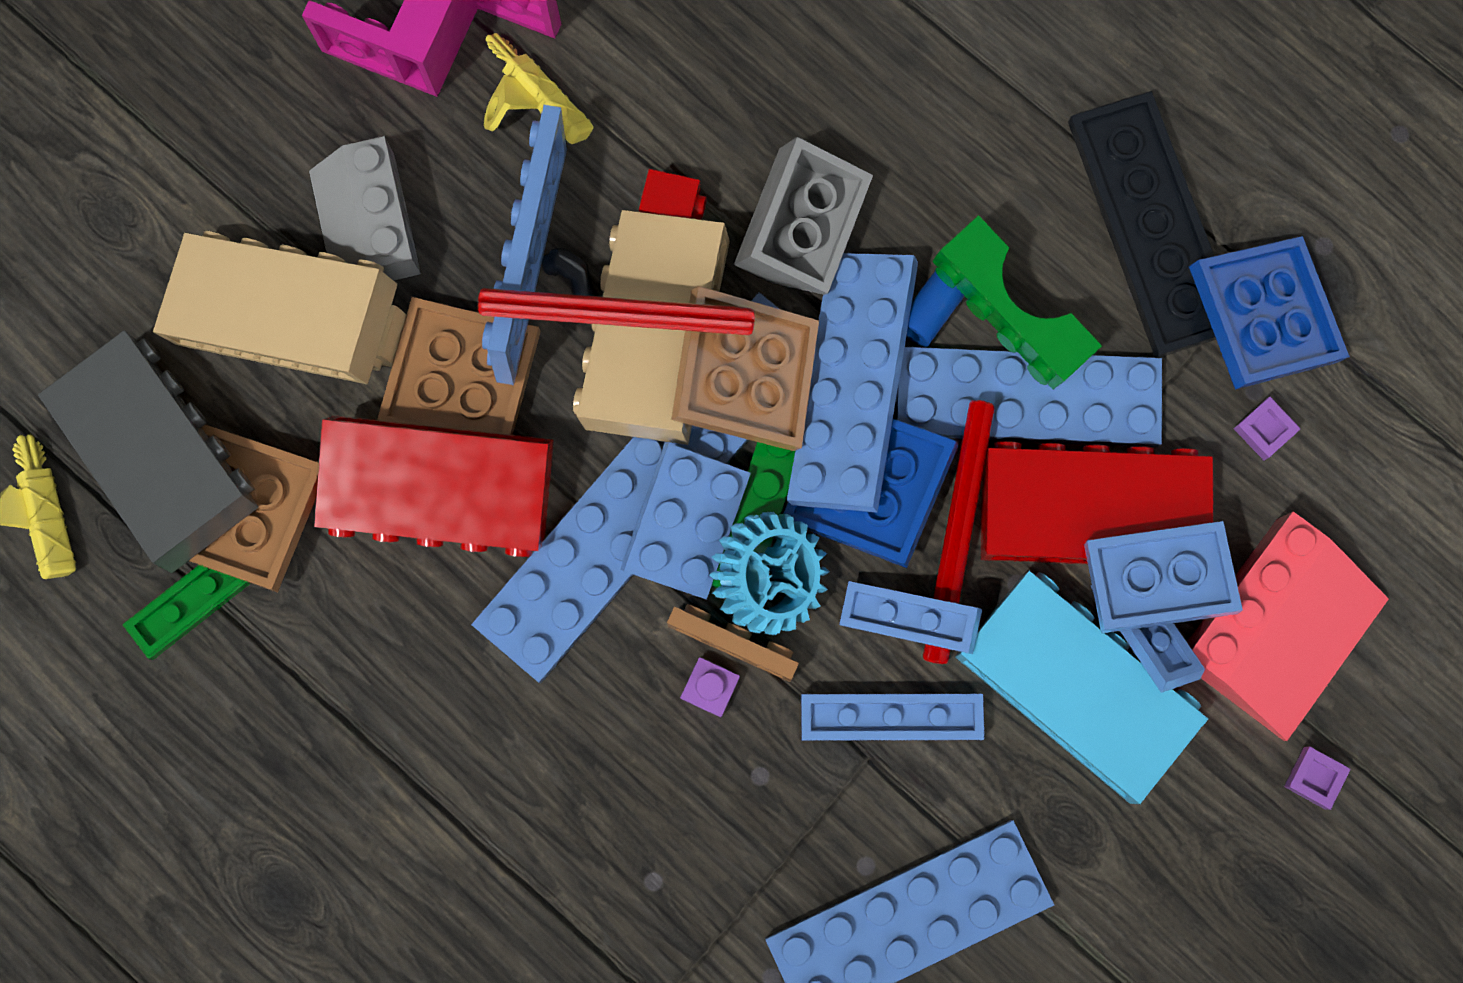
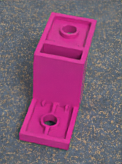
M309 0L302 14L322 52L438 97L478 9L554 39L561 26L556 0H404L390 32L384 24L377 20L366 18L365 21H361L351 17L342 7L329 2L323 6Z

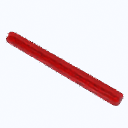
M489 288L481 289L478 297L479 314L491 317L738 335L752 334L755 325L754 310L745 307Z
M971 400L969 403L933 598L959 604L995 409L994 405L987 401ZM925 644L923 652L925 661L936 664H946L948 662L950 649Z

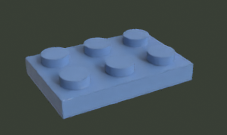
M665 443L620 570L707 600L714 580L710 574L717 571L719 565L711 556L716 553L723 554L724 548L719 539L729 537L730 526L733 525L751 473L673 444Z
M1223 521L1087 540L1084 544L1101 633L1235 615L1243 611Z

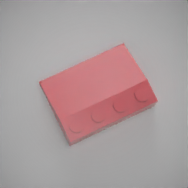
M1294 511L1278 518L1236 574L1235 577L1243 611L1235 615L1203 619L1187 641L1205 668L1201 679L1283 741H1288L1389 600L1329 537Z

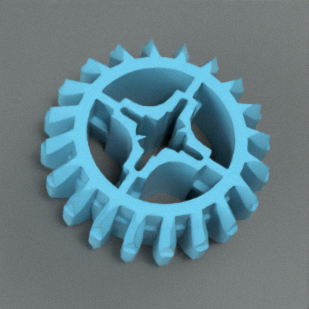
M763 512L760 514V517L758 515L745 517L744 524L735 523L733 526H730L733 537L719 539L725 552L724 554L716 553L711 556L716 562L720 563V571H714L710 576L712 579L720 580L721 586L716 588L712 594L717 598H726L720 610L726 614H733L732 622L736 625L747 626V629L753 633L764 631L765 634L777 635L781 630L792 631L796 629V622L804 623L810 620L807 608L816 609L821 607L815 595L817 592L823 593L828 590L823 584H820V576H824L830 571L826 567H820L819 561L827 553L822 549H814L820 537L815 534H806L807 524L798 521L794 522V518L788 514H779L778 516L774 512ZM769 537L777 539L774 546L768 547L764 553L753 551L763 540ZM777 593H784L786 595L774 607L766 610L763 608L766 601L773 600Z

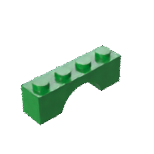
M978 215L946 244L932 262L937 266L935 269L936 273L950 288L956 286L968 299L966 304L977 318L989 321L998 331L996 334L997 338L1007 350L1012 353L1018 352L1029 364L1027 366L1029 373L1037 382L1042 385L1048 384L1052 389H1055L1066 381L1102 345L1072 313L1058 318H1039L1024 312L1014 304L1006 292L1002 276L1003 263L1009 247Z

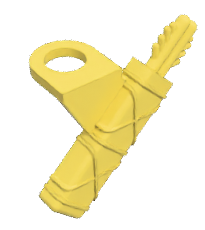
M497 33L487 35L488 48L496 54L497 58L504 60L506 65L502 70L505 75L493 93L486 109L484 118L485 129L494 131L509 109H538L542 114L543 105L561 107L565 139L570 144L586 140L593 130L592 123L568 99V96L564 95L562 90L540 69V66L536 65L534 60L527 54L518 56L517 49H513V45H509V41H505V38H501Z
M31 434L26 437L19 435L17 443L14 444L12 450L15 452L14 457L17 458L15 462L22 466L24 471L16 476L19 489L9 485L0 493V525L29 529V536H31L37 559L36 564L43 579L69 576L76 570V561L73 558L74 553L71 550L66 530L67 525L65 526V518H63V511L60 507L56 484L54 483L55 478L52 475L51 468L42 469V465L46 460V457L43 456L45 452L41 451L43 445H40L39 441L36 442L35 437Z

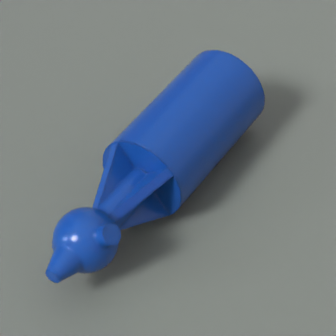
M936 270L911 304L906 337L923 347L929 346L965 297L956 286L954 288L947 286L939 278Z

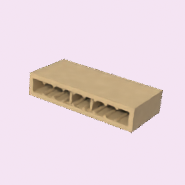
M622 210L619 225H613L610 233V250L613 251L610 265L603 267L601 274V290L604 291L603 297L689 303L691 290L697 286L719 292L730 242L725 224ZM592 324V330L595 332L592 347H586L582 362L583 372L586 373L583 388H577L573 401L574 414H577V418L585 430L688 445L692 425L671 420L685 331Z
M204 231L203 236L184 233L153 332L178 346L368 385L397 283L383 273V266L368 260L360 259L357 265L345 263L344 259L325 252H319L318 257L306 256V253L300 249L287 245H280L279 250L269 249L262 242L249 238H242L241 243L231 242L224 235L211 231Z

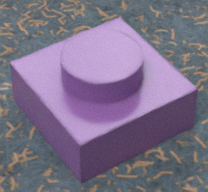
M1271 397L1264 400L1233 428L1263 461L1272 456L1300 430L1299 426Z
M699 657L680 699L721 718L740 676Z
M1310 746L1304 747L1284 787L1323 809L1331 810L1351 769Z

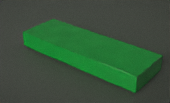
M198 565L122 625L149 660H154L251 583Z

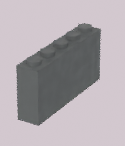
M124 330L39 393L38 396L151 562L173 573L259 508V506L249 494L255 490L253 484L239 468L233 471L226 462V459L231 456L228 449L215 435L209 438L202 429L207 424L205 417L193 403L189 402L186 405L179 396L184 391L182 385L169 370L162 372L156 362L161 359L157 350L147 339L143 338L138 341Z

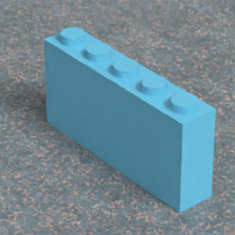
M1028 571L1021 576L978 628L973 654L959 651L955 658L1128 803L1141 804L1208 718L1198 711L1201 704L1184 690L1179 689L1175 692L1171 689L1161 693L1142 663L1127 652L1130 646L1124 639L1114 632L1101 633V630L1092 623L1094 616L1090 611L1075 601L1071 604L1057 594L1059 587L1046 575L1038 572L1035 576Z

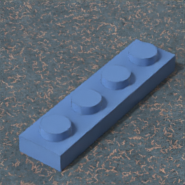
M801 694V741L984 740L983 694Z

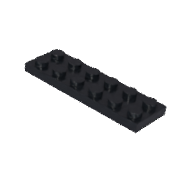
M1152 91L1072 115L1068 121L1070 130L1154 357H1164L1216 340L1189 268L1196 261L1214 257Z

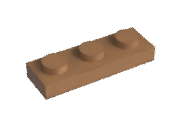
M687 604L684 611L676 607L673 608L667 621L669 628L791 682L799 664L791 660L794 653L791 650L770 641L766 648L750 641L751 632L731 623H728L725 629L709 622L711 614Z

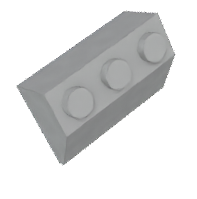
M385 136L343 145L309 170L327 253L336 255L349 264L357 265L360 259L375 262L384 267L383 273L393 281L421 274L395 155Z
M798 137L779 148L734 265L774 284L823 295L828 294L873 175Z

